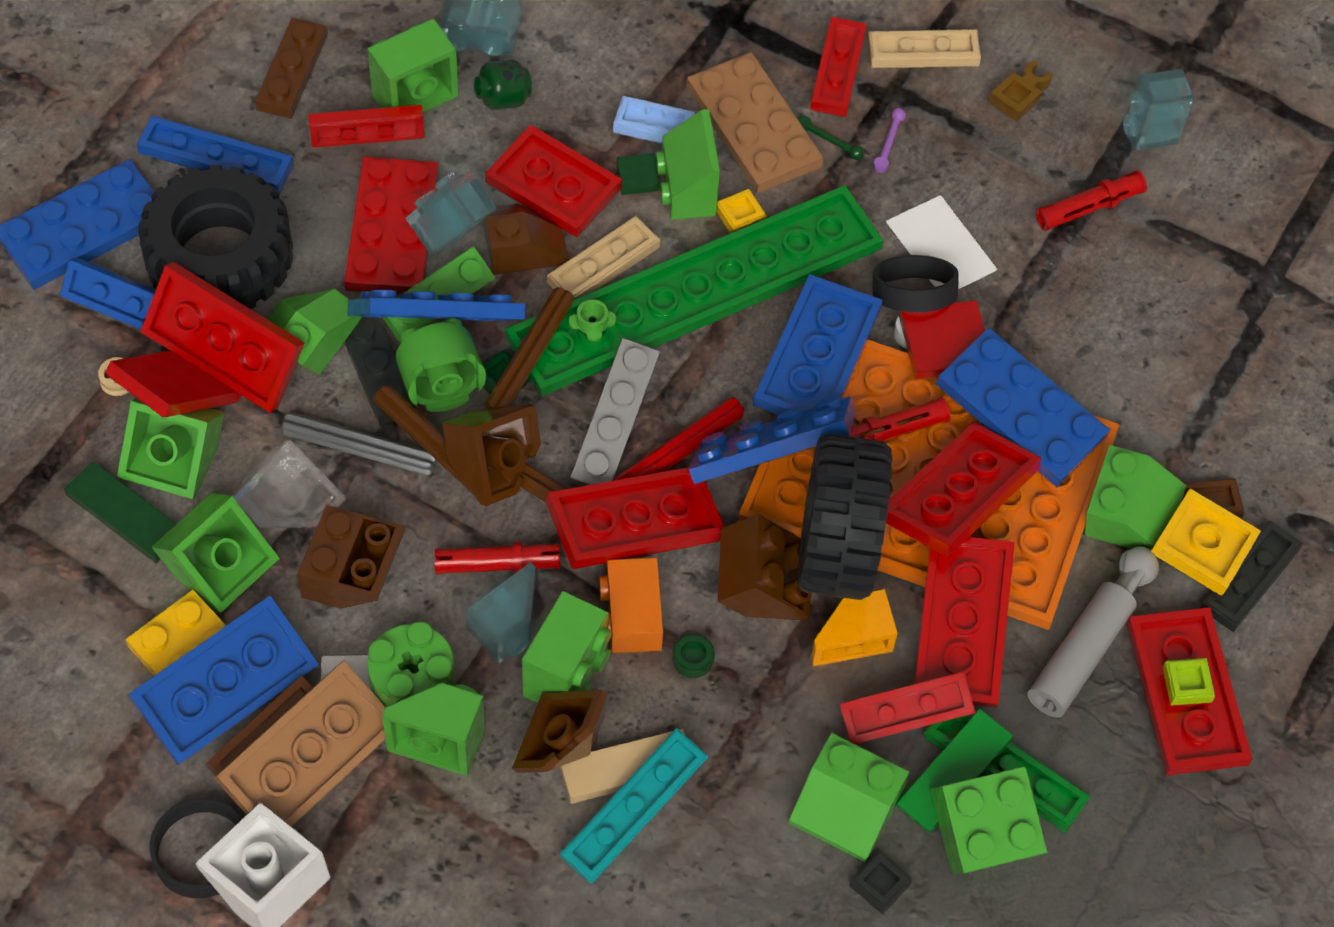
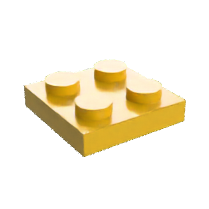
M1190 488L1151 552L1156 557L1222 596L1261 530Z
M191 590L125 640L128 648L155 676L226 625L194 590Z

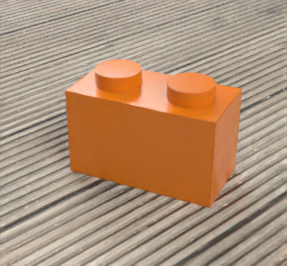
M657 558L607 560V576H599L600 601H608V630L612 631L610 637L612 653L662 651L663 624Z

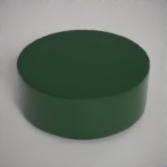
M698 634L685 635L678 639L673 647V666L678 673L685 677H702L713 666L714 647L704 636Z

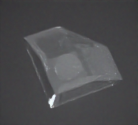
M291 440L279 442L248 473L232 495L243 511L259 528H316L326 504L339 507L347 499Z

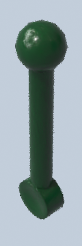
M808 116L797 118L805 131H810L845 150L853 160H860L863 157L864 151L862 147L851 146L811 124V119Z

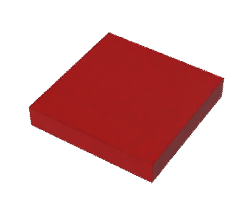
M977 301L952 303L945 308L929 312L900 311L899 313L915 380L937 378L985 332Z

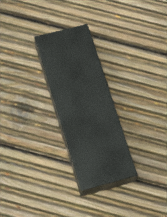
M1269 520L1261 529L1259 536L1224 594L1221 596L1211 591L1202 602L1200 608L1210 607L1213 619L1234 633L1298 553L1303 542Z

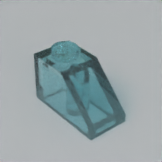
M531 562L465 610L467 630L498 663L509 655L511 657L519 655L528 646L531 639L536 593V567Z

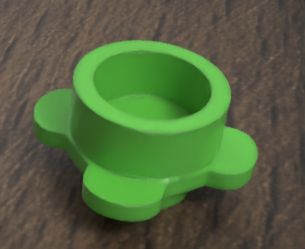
M594 299L582 302L577 309V314H572L569 317L570 327L585 333L590 341L600 340L602 332L607 327L614 326L616 323V315L612 311H608L607 306L603 302ZM589 319H595L596 321L590 322Z

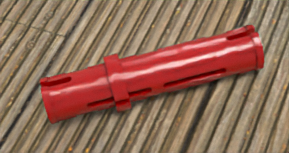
M1138 170L1111 181L1109 179L1101 180L1096 187L1050 205L1037 208L1035 212L1037 222L1042 230L1048 231L1051 228L1099 209L1106 208L1110 210L1117 207L1120 201L1145 193L1147 191L1146 180L1142 172H1138Z
M940 397L934 401L906 408L876 419L873 416L863 418L862 423L852 426L849 436L858 437V435L884 428L883 431L861 438L887 441L950 421V409L946 400ZM917 416H922L921 419L911 421L902 425H897L898 422L905 421Z
M522 541L513 542V546L435 548L434 553L436 557V575L513 570L515 574H523V570L560 569L559 543L522 545Z

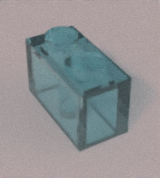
M1183 69L1139 75L1135 91L1131 92L1128 114L1124 115L1123 118L1125 134L1127 137L1132 138L1136 151L1179 143L1194 99Z
M472 170L459 177L452 172L439 180L434 185L438 191L434 192V190H431L414 202L417 209L406 217V220L431 257L457 243L497 210V207Z

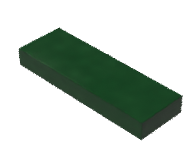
M91 462L64 488L67 497L154 563L160 560L152 546L171 530L176 523L95 462Z

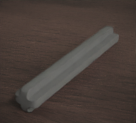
M293 412L287 413L283 420L282 430L283 434L424 475H431L436 466L437 460L424 449Z

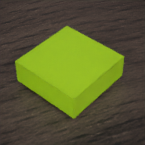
M1207 658L1165 661L1162 668L1170 706L1212 703L1215 693Z

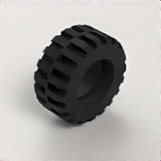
M209 165L210 169L199 171V167L189 169L187 171L188 174L183 177L177 174L167 181L168 186L166 188L160 186L151 195L152 202L145 204L141 213L142 220L139 222L138 234L149 280L154 289H157L165 265L175 262L249 309L257 307L256 302L260 299L264 302L275 294L274 286L279 288L286 280V271L291 268L293 261V244L288 213L284 201L279 199V193L272 185L268 183L265 185L264 179L254 173L245 175L244 169L232 166L230 170L222 169L221 165ZM213 227H232L250 235L241 246L221 255H199L184 248L188 240L194 235Z
M830 433L819 437L811 467L799 550L797 582L798 586L805 592L862 600L871 595L881 558L891 488L892 449L884 441Z

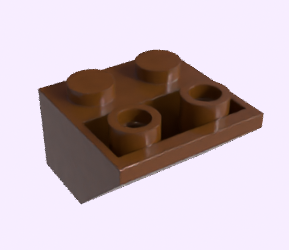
M326 504L297 574L301 598L340 609L378 601L404 535L405 526Z
M760 514L721 528L718 602L745 617L803 621L809 619L811 593L802 590L797 582L801 539Z

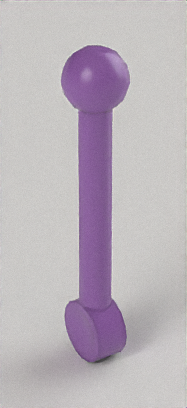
M901 108L893 110L891 114L893 122L880 157L874 160L873 168L878 173H884L888 169L889 162L887 158L900 122L906 118V112Z

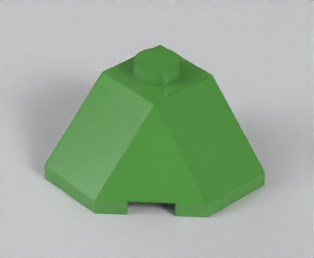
M334 288L284 298L267 320L305 343L297 362L314 373L321 375L362 317L348 316V300L350 299Z

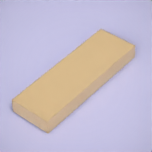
M977 29L869 31L868 33L871 68L980 65L981 55Z
M634 216L547 275V283L553 289L561 287L564 290L570 291L573 294L572 300H575L600 289L659 249L660 239L637 216Z
M672 732L592 751L589 756L561 766L560 770L570 804L616 793Z

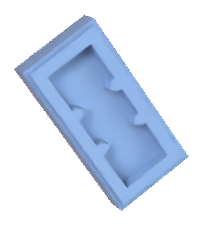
M622 96L613 123V132L662 143L663 135L689 119L695 112Z

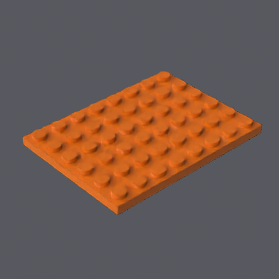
M867 340L843 398L851 396L856 409L852 426L862 423L863 418L873 416L876 419L906 408L934 401L940 397L946 400L951 414V419L948 422H942L884 441L892 449L890 499L969 425L975 422L984 428L986 427L935 384L937 378L915 380L908 353ZM917 416L905 421L898 422L897 425H902L911 421L921 419L922 416ZM1097 416L1094 417L1109 428L1110 432L1058 487L1054 486L1037 471L970 536L1015 542L1007 616L1046 630L1050 629L1086 524V513L1109 445L1113 446L1120 425ZM879 428L871 432L858 435V437L861 438L879 431H883L884 428ZM816 446L760 463L739 512L738 522L760 514L801 539L807 490ZM886 524L877 571L925 587L930 548Z

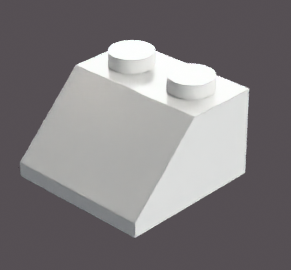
M259 803L196 862L197 868L221 897L251 927H280L330 879L322 852L262 803Z

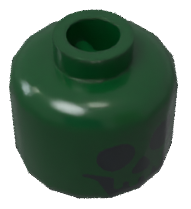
M516 60L488 62L482 66L479 76L474 79L475 95L478 99H482L485 106L491 110L518 108L524 104L526 98L531 94L532 81L527 68H523Z

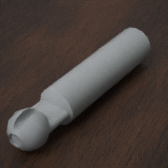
M1139 546L1125 551L1118 563L1120 576L1115 583L1104 582L1100 585L1027 693L1029 701L1038 710L1048 716L1060 718L1072 704L1136 609L1137 603L1132 595L1136 588L1151 583L1157 577L1159 563L1157 557L1150 549Z

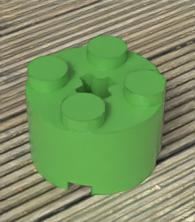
M455 318L447 319L444 322L430 324L422 328H410L402 333L400 337L401 344L396 352V363L412 404L417 406V403L425 405L426 410L431 412L448 411L470 401L468 394L476 387L478 391L482 389L486 381V372L472 336L463 327L460 320Z
M415 622L392 628L382 634L369 647L367 667L370 688L385 707L441 683L455 686L452 650L444 637L425 622Z

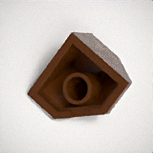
M518 203L480 209L493 275L559 266L569 261L563 230L552 222Z
M528 404L476 411L442 423L448 462L481 505L488 506L518 494L524 481L520 475L528 458H535L541 445L535 405Z
M603 690L542 693L512 769L517 773L549 772L589 756L597 741L598 733L604 720L607 693Z

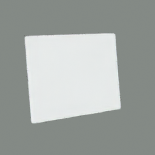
M937 196L886 220V223L910 255L931 256L952 263L959 272L958 289L997 271L995 265L942 196ZM929 279L934 287L944 284L939 281Z

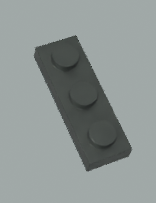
M362 317L344 344L380 426L394 421L373 400L374 395L384 385L392 386L415 409L417 407L410 401L396 363V357L379 318Z

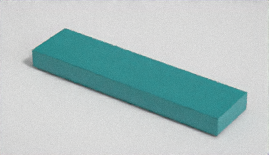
M676 728L560 852L559 857L592 885L707 761L709 756Z

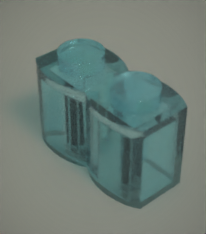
M447 0L440 28L456 50L479 49L493 56L513 54L522 21L521 3L515 0Z

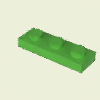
M473 246L405 293L435 292V300H438V295H450V293L473 294L494 280L495 276ZM382 317L400 344V337L407 329L422 328L436 320Z

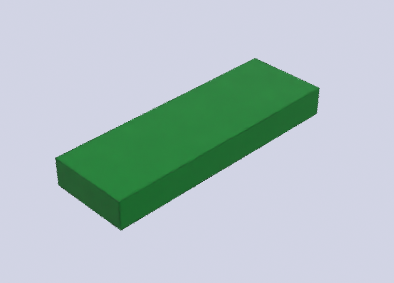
M979 709L896 803V807L930 835L939 825L930 789L981 777L1013 740V735Z

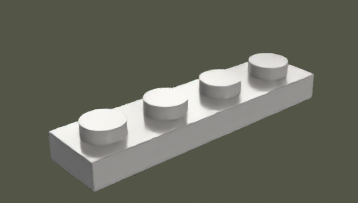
M624 338L622 339L569 483L580 487L613 481L660 351Z

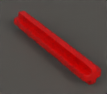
M728 398L620 473L613 481L667 471L697 450L705 437L722 432L741 419L744 415V407L736 398Z

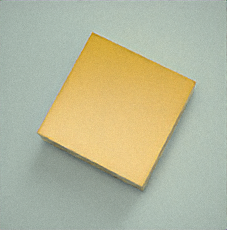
M750 189L717 201L716 212L730 234L767 218V215Z

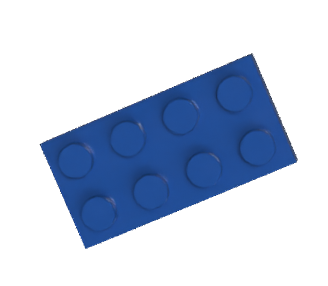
M128 159L1 224L0 243L31 288L35 290L64 275L69 259L79 258L89 262L139 236L138 227L139 222L142 220L141 213L145 204L152 202L151 195L154 191L132 161Z
M809 274L754 395L753 406L779 415L793 408H800L801 412L815 408L817 402L827 397L838 396L839 399H842L880 313L883 300Z
M372 290V292H361V299L348 300V316L512 321L525 320V303H512L511 295L475 296L474 302V294L467 293L438 295V300H435V292L400 293V298L397 299L396 291Z
M990 328L938 376L935 383L990 431L1041 457L1038 472L1056 487L1075 470L1110 432L1109 428Z
M838 396L827 397L817 402L815 408L801 412L800 408H793L779 414L777 420L763 424L762 420H755L739 428L740 432L725 436L724 432H718L705 437L702 440V444L699 445L689 467L694 484L817 446L819 437L828 433L849 436L856 413L851 396L839 399Z
M270 595L127 696L176 765H179L286 689L301 675L304 676L317 667L319 663Z

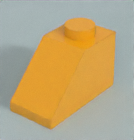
M885 589L872 591L870 596L862 600L842 599L814 640L811 654L812 667L893 652L898 633Z

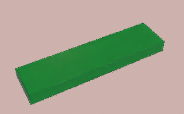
M966 715L931 724L925 730L923 738L944 750L972 716ZM1010 742L981 777L1026 766L1037 814L1066 834L1089 802L1091 796Z

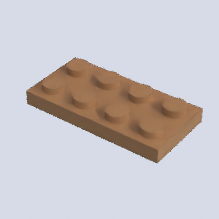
M752 52L687 77L686 87L701 110L709 109L713 128L757 194L822 167L823 156Z
M342 661L222 769L214 779L246 815L259 803H262L292 827L385 740L382 719L385 706L345 661Z

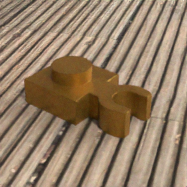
M1035 60L1031 61L1026 65L1023 77L1013 71L990 93L989 102L1018 122L1040 101L1042 91L1049 87L1053 73L1049 71L1042 77L1035 76L1034 73L1036 72L1038 62Z

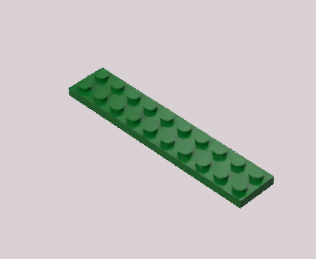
M846 185L573 300L572 305L531 371L530 379L541 397L612 367L623 338L652 349L806 283L809 274L819 277L882 250L884 240ZM590 299L603 302L607 306L608 311H612L616 315L615 325L607 327L602 332V338L598 341L588 340L585 333L579 329H572L569 325V317L572 314H577L579 305ZM537 316L505 329V337L514 353ZM589 319L590 322L596 321L595 319Z

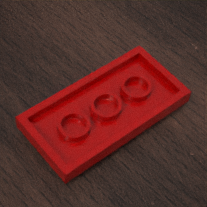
M363 157L344 280L345 291L372 292V290L396 291V294L400 295V293H405L425 279L439 175L438 162Z
M175 262L165 265L140 331L269 413L278 409L305 344Z
M973 422L889 499L886 524L948 558L1039 470L1041 457Z
M689 467L548 492L545 500L572 570L605 564L607 560L631 559L720 542L721 528L725 527L706 482L694 484Z
M968 537L948 558L931 548L929 549L915 683L964 671L973 705L998 707L1015 542Z
M1210 607L1129 617L1127 628L1166 776L1249 766L1252 755ZM1207 658L1215 693L1212 703L1170 706L1162 668L1165 661Z

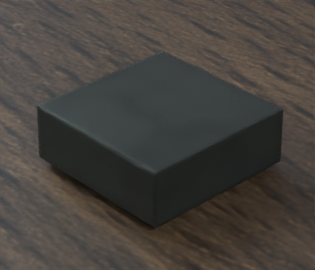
M879 851L851 880L850 887L883 915L911 885L913 879Z

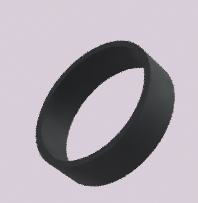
M905 255L889 258L877 264L873 269L872 295L883 300L882 306L898 311L929 312L939 310L956 301L958 297L959 272L952 263L936 257ZM903 278H925L944 284L926 289H907L887 284V282Z
M194 798L176 804L161 816L150 838V855L158 877L171 891L188 898H209L219 895V893L210 882L187 884L179 882L166 874L158 862L159 846L167 830L174 823L191 814L214 813L226 817L235 825L242 820L239 814L229 805L210 798Z

